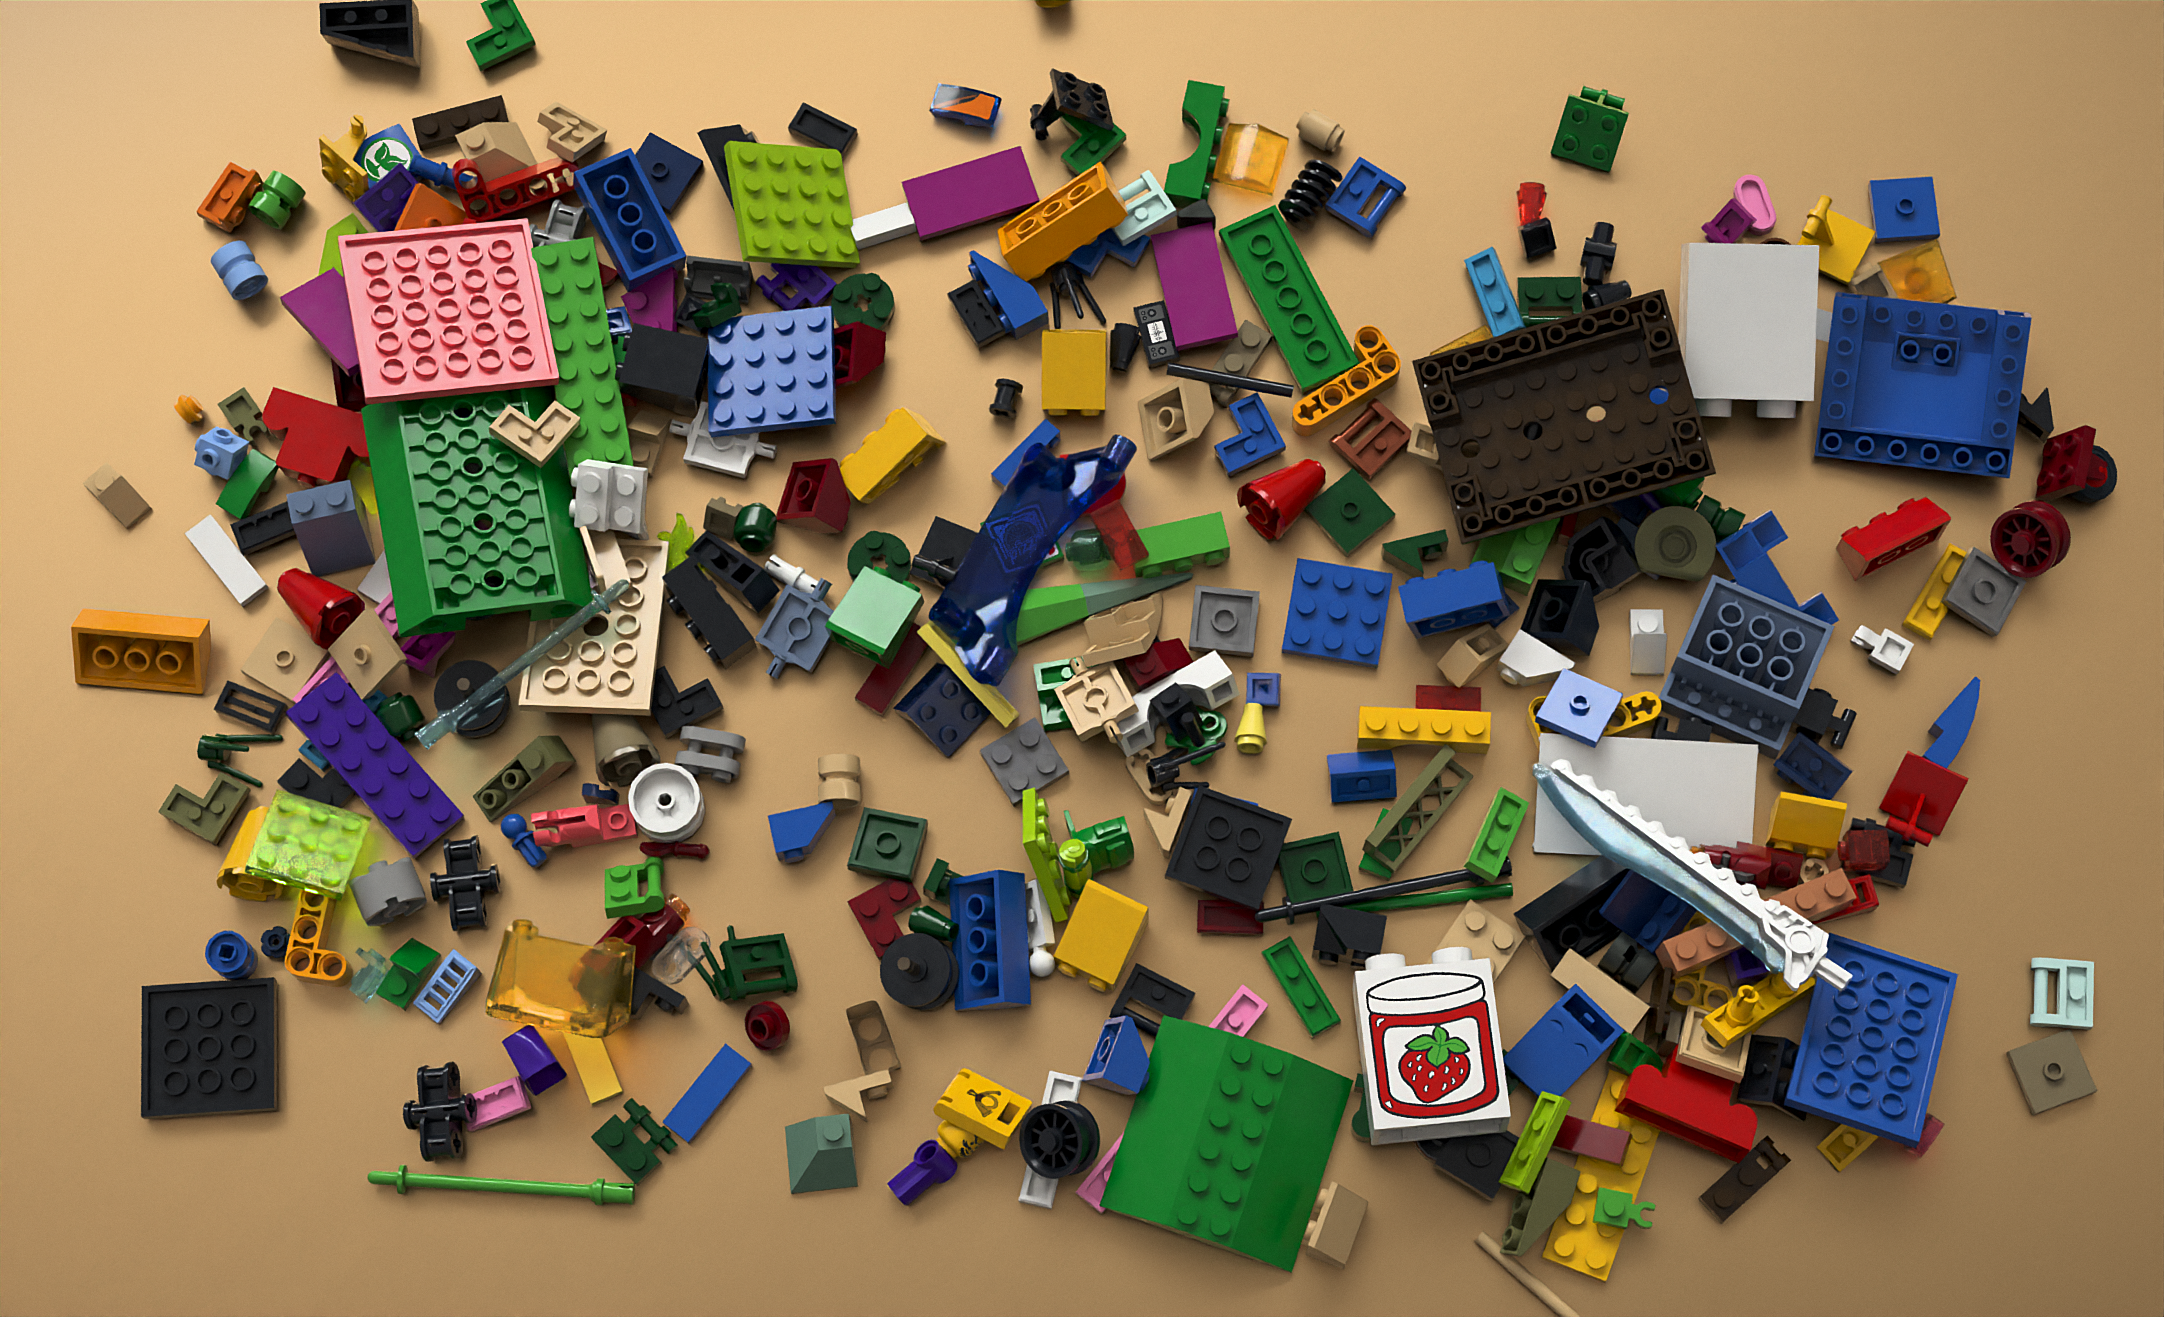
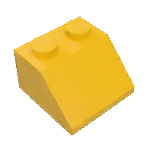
M1781 791L1771 807L1766 846L1791 852H1804L1807 857L1820 860L1831 857L1837 848L1847 803Z

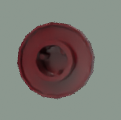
M763 1001L749 1008L745 1016V1030L748 1038L759 1049L770 1051L783 1046L788 1040L790 1033L788 1017L781 1006L775 1002Z

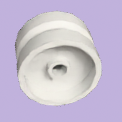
M670 763L652 765L641 771L631 784L628 794L630 812L642 833L651 840L666 844L675 843V841L682 842L692 836L702 824L705 814L704 797L692 774L681 766Z

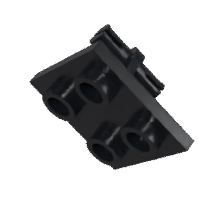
M1051 69L1049 74L1053 91L1043 105L1034 104L1030 108V126L1035 131L1036 139L1040 141L1047 139L1046 136H1049L1047 127L1066 113L1111 131L1114 125L1105 89L1096 83L1080 80L1072 73Z
M935 516L919 554H916L913 558L910 575L967 597L971 594L995 540Z

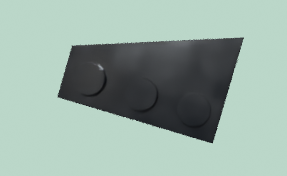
M413 0L319 3L320 34L328 44L420 68L419 9Z

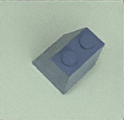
M350 480L286 494L291 523L311 574L320 577L375 564L376 559L365 504Z

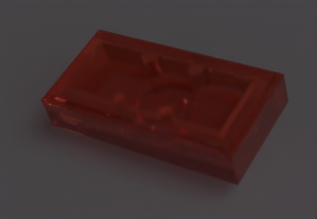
M1119 499L1090 513L1089 517L1120 571L1149 557L1146 547Z
M1416 685L1415 709L1481 712V687L1461 686L1458 688L1457 686Z

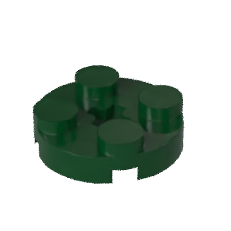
M875 273L855 274L847 277L834 287L831 306L834 311V319L839 327L859 321L882 331L889 324L888 321L895 310L894 297L888 284L881 280L879 275ZM860 299L871 301L866 311H862L860 307L855 308L854 305Z
M870 531L864 537L857 540L850 549L847 558V569L852 582L855 581L864 566L873 570L874 564L872 561L880 557L885 558V564L888 566L884 570L892 575V580L900 584L904 580L908 581L911 571V556L905 543L895 535L878 531Z

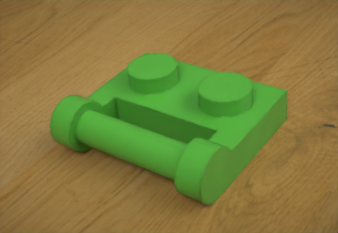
M649 857L643 864L619 865L614 868L605 869V912L607 919L655 912L664 907V894L661 892V875L664 872L662 859L659 857ZM648 879V892L644 897H640L639 881Z

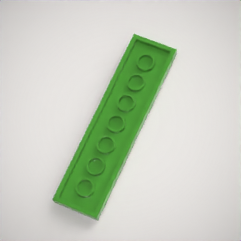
M588 237L531 248L532 258L537 264L559 374V384L554 385L556 399L559 404L580 417V425L564 442L570 480L573 469L575 467L578 468V464L587 459L634 466L619 381L615 380L617 366L594 238Z

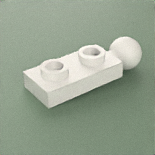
M1038 879L1025 883L1028 952H1033L1029 959V968L1034 975L1045 977L1051 974L1055 968L1054 957L1046 950V947L1055 944L1049 905Z

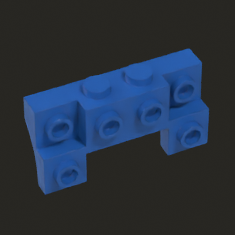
M1771 509L1715 544L1735 577L1730 582L1831 625L1839 621L1822 591L1803 603L1798 604L1767 554L1768 550L1788 538Z

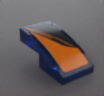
M938 83L929 111L934 117L962 119L966 125L993 127L1002 99L999 96L980 90Z

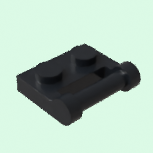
M1136 963L1109 1017L1116 1018L1127 1015L1133 1018L1137 1028L1156 1037L1160 1024L1128 1009L1126 1006L1131 999L1162 1016L1166 1015L1183 1020L1196 993Z

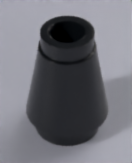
M1626 280L1588 287L1586 292H1583L1582 301L1587 311L1630 298L1632 291Z
M1115 323L1114 330L1110 331L1111 369L1123 372L1128 371L1141 339L1139 327L1126 323Z

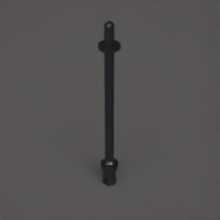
M1506 856L1497 878L1512 876V866L1508 856ZM1466 868L1296 903H1292L1287 896L1282 898L1281 906L1258 910L1255 913V920L1259 923L1285 918L1288 925H1293L1295 921L1294 916L1320 911L1321 904L1342 907L1465 881H1471L1478 886L1483 885L1486 879Z

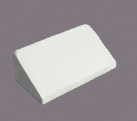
M907 203L853 219V226L851 227L858 250L917 232L914 218Z

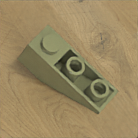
M559 735L538 736L477 791L473 798L489 822H493L555 781L576 760Z
M1545 1158L1529 1194L1519 1191V1194L1513 1201V1213L1509 1225L1502 1236L1503 1244L1500 1253L1521 1257L1571 1204L1581 1171L1550 1158Z

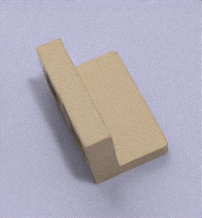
M586 526L579 527L601 598L633 589L614 531L589 537Z

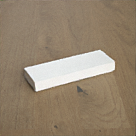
M211 514L185 533L242 607L268 589L266 583Z

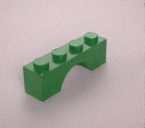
M1188 80L1182 106V121L1194 129L1200 143L1196 151L1189 158L1181 162L1169 164L1164 192L1174 207L1184 209L1201 199H1205L1208 202L1211 183H1207L1208 173L1214 174L1217 162V155L1213 154L1214 145L1221 144L1223 127L1219 126L1221 117L1227 116L1230 99L1225 98V86Z

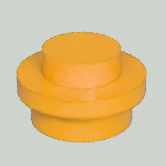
M181 394L178 397V402L174 405L178 414L189 424H192L195 420L198 422L202 420L201 411L203 407L199 401L192 395L187 398Z

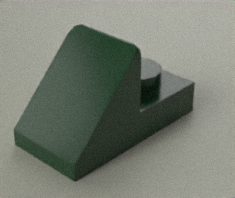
M1443 529L1383 543L1381 550L1382 559L1413 578L1423 577L1424 571L1420 557L1424 556V559H1434L1441 556L1447 550L1448 537L1446 530Z

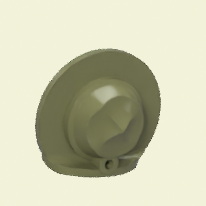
M1681 506L1665 507L1650 514L1640 525L1634 543L1635 556L1642 572L1698 582L1704 578L1705 573L1708 572L1713 564L1716 555V538L1708 521L1698 512Z

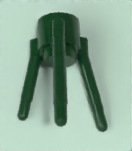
M216 733L215 736L204 734L200 738L197 754L200 760L208 761V768L219 769L247 783L261 787L263 784L261 781L225 765L221 761H226L229 758L230 751H249L248 746L230 744V742L281 741L283 736L280 734L225 735Z
M729 925L727 927L728 939L736 940L734 928L732 925ZM679 941V947L708 984L713 996H718L720 1001L731 998L729 993L730 983L726 969H720L705 941L701 942V947L715 973L712 977L685 942Z

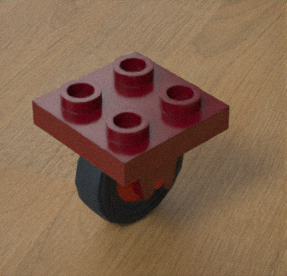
M2084 425L2047 439L2042 451L2044 457L2041 472L2037 477L2038 487L2035 498L2047 502L2070 494L2079 501L2092 503L2105 499L2114 491L2117 483V468L2113 458L2106 450L2100 446L2093 445L2096 434L2095 428Z

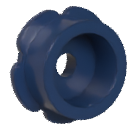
M280 926L273 927L272 930H266L261 936L262 952L266 956H273L276 959L286 956L290 934L287 933L285 928ZM274 940H279V944L274 945Z

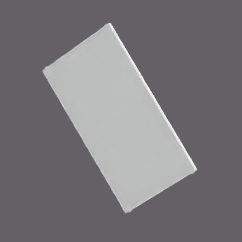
M1540 733L1535 833L1532 845L1534 852L1601 856L1622 842L1640 858L1654 856L1655 853L1662 854L1559 777H1556L1551 769V765L1560 759L1570 762L1573 773L1576 776H1582V774L1592 776L1596 789L1600 792L1605 791V789L1614 791L1621 806L1628 807V805L1638 807L1645 822H1661L1665 834L1669 838H1675V836L1685 838L1688 849L1693 854L1703 853L1704 845H1721L1736 848L1737 841L1752 844L1757 756L1759 753L1757 744L1602 736L1597 746L1593 748L1563 734Z

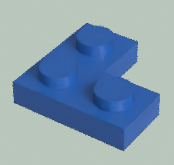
M1108 228L1100 233L1091 244L1082 245L1074 250L1071 256L1064 261V264H1074L1077 271L1092 278L1107 253L1135 267L1150 244V237L1142 235L1123 246L1113 230Z
M1258 392L1229 405V411L1241 433L1214 445V450L1228 477L1286 450V445Z

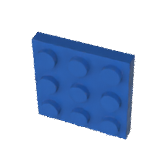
M1297 558L1282 653L1378 668L1393 574Z

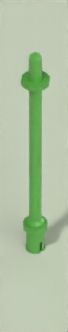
M400 1165L398 1172L371 1171L367 1178L372 1184L397 1186L398 1194H404L407 1186L582 1197L590 1198L595 1202V1205L601 1206L604 1202L633 1205L635 1198V1183L605 1182L604 1178H597V1181H594L592 1184L419 1174L408 1173L407 1165Z

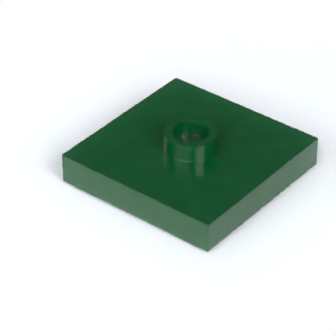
M1354 468L1305 508V512L1346 557L1393 520L1396 515Z
M864 807L847 863L848 870L912 882L928 827L927 819Z
M1339 831L1283 844L1277 861L1286 897L1288 896L1292 903L1354 891Z

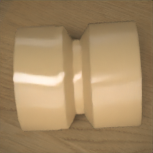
M830 754L818 758L819 779L824 781L818 786V803L822 804L832 801L834 809H847L859 806L861 804V786L855 780L860 775V758L851 754Z

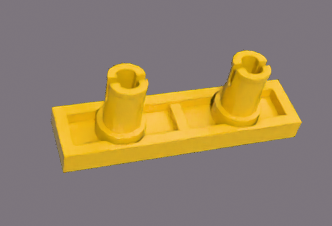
M1782 963V967L1754 986H1741L1736 997L1705 1016L1701 1026L1725 1048L1812 992L1815 979L1813 977L1808 978L1804 984L1799 985L1797 991H1792L1783 981Z

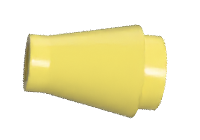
M1247 703L1244 705L1243 714L1234 739L1237 743V749L1243 753H1260L1263 751V746L1267 743L1263 706L1257 703Z

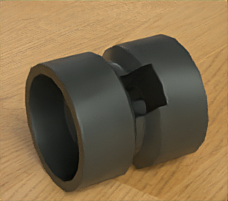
M1622 931L1597 966L1611 977L1619 975L1621 977L1620 983L1636 994L1659 963V959L1646 948L1639 950L1637 948L1638 942Z

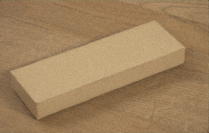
M1569 948L1551 973L1553 978L1568 989L1577 984L1621 1028L1632 1035L1652 1009L1651 1006L1571 948Z

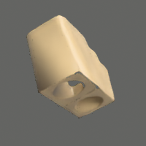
M869 1000L848 1007L846 1009V1017L858 1049L864 1074L869 1075L879 1072L874 1070L869 1064L871 1052L878 1048L888 1050L892 1056V1063L888 1068L889 1072L900 1069L901 1065L896 1047L878 1001ZM870 1017L877 1019L882 1028L879 1037L871 1041L863 1039L858 1032L860 1022Z

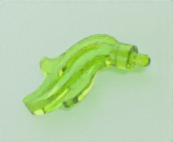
M680 513L676 514L677 521L672 533L662 531L657 535L659 540L669 541L668 567L670 569H673L687 559L685 552L692 544L694 538L693 528L689 527L688 532L687 522Z

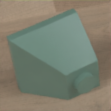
M849 1113L814 1117L785 1127L791 1194L858 1187L853 1127Z

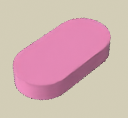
M1755 175L1742 176L1735 184L1733 196L1757 219L1747 231L1758 236L1766 235L1775 225L1776 213L1765 183Z

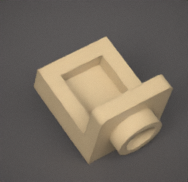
M1868 262L1853 271L1856 277L1850 281L1858 294L1889 298L1898 297L1879 264L1873 267Z

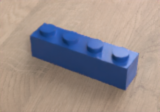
M1045 418L991 473L992 481L1006 493L1010 489L1016 488L1022 476H1027L1033 470V465L1037 461L1041 462L1046 457V452L1059 444L1061 438L1060 431Z

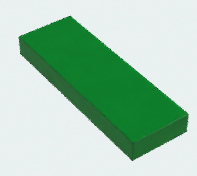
M1291 936L1262 951L1261 955L1312 1039L1341 1023V1019Z

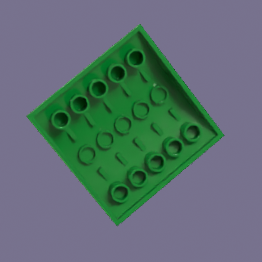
M1163 1015L1149 1057L1150 1064L1147 1072H1149L1148 1082L1142 1091L1139 1090V1093L1136 1095L1099 1206L1292 1273L1354 1080L1294 1054L1242 1036Z

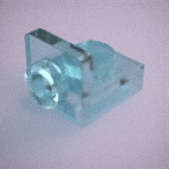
M359 947L355 953L368 965L366 968H361L352 978V986L349 990L361 1001L367 1003L377 991L389 970L383 965L386 959L372 948L366 952Z

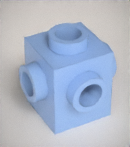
M216 426L198 438L195 444L197 454L194 465L205 469L211 475L220 476L228 480L246 457L249 441L234 435L228 429Z

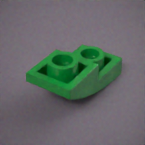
M252 449L232 474L221 492L216 505L239 519L247 518L259 493L268 491L279 468L276 461L258 450Z

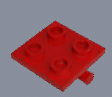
M1907 751L1879 805L1880 809L1906 820L1907 823L1890 815L1884 828L1902 835L1901 839L1905 841L1911 839L1928 847L1933 834L1915 826H1920L1940 836L1969 778Z

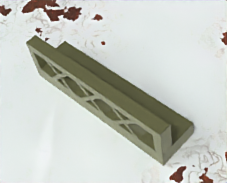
M1446 744L1365 840L1362 850L1393 874L1473 778L1470 772L1453 760L1456 752ZM1447 768L1462 778L1457 786L1442 787L1441 775ZM1436 782L1437 788H1431ZM1450 793L1449 796L1444 800L1443 794ZM1438 794L1439 808L1437 810L1423 811L1421 799L1424 795ZM1417 805L1418 812H1411ZM1430 817L1429 820L1424 824V818ZM1405 818H1419L1420 830L1417 834L1403 835L1401 822ZM1397 829L1398 835L1391 836L1392 833ZM1399 841L1400 854L1394 862L1379 851L1384 843ZM1404 841H1410L1409 844L1406 847H1404Z

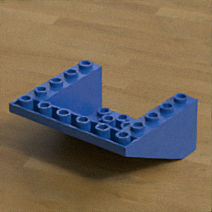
M1836 292L1814 456L2010 478L2032 319L2030 313Z

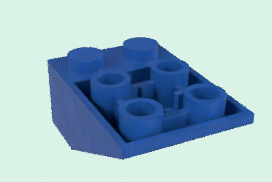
M1575 984L1503 1057L1504 1065L1536 1097L1539 1098L1542 1091L1562 1096L1615 1043L1625 1030Z

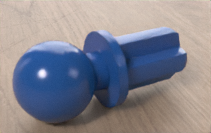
M507 815L501 822L503 835L508 839L515 840L512 844L513 849L520 851L530 867L540 866L547 859V856L540 846L537 847L535 845L534 831L526 832L527 823L521 815Z

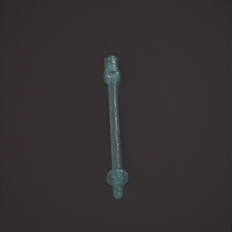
M620 579L600 595L593 589L591 596L594 600L452 710L443 711L441 709L436 713L438 716L414 733L428 750L450 731L453 734L458 730L456 726H458L461 718L601 610L608 615L612 613L607 605L628 590L629 582L626 579Z

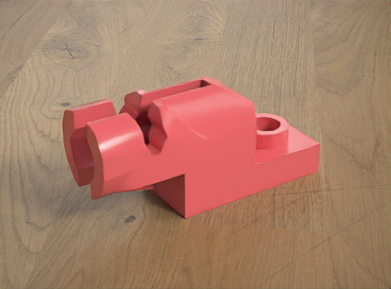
M598 804L531 814V822L534 823L536 830L545 828L557 829V833H553L550 830L533 832L537 847H551L571 843L573 848L638 838L636 821L630 812L629 804L599 808Z

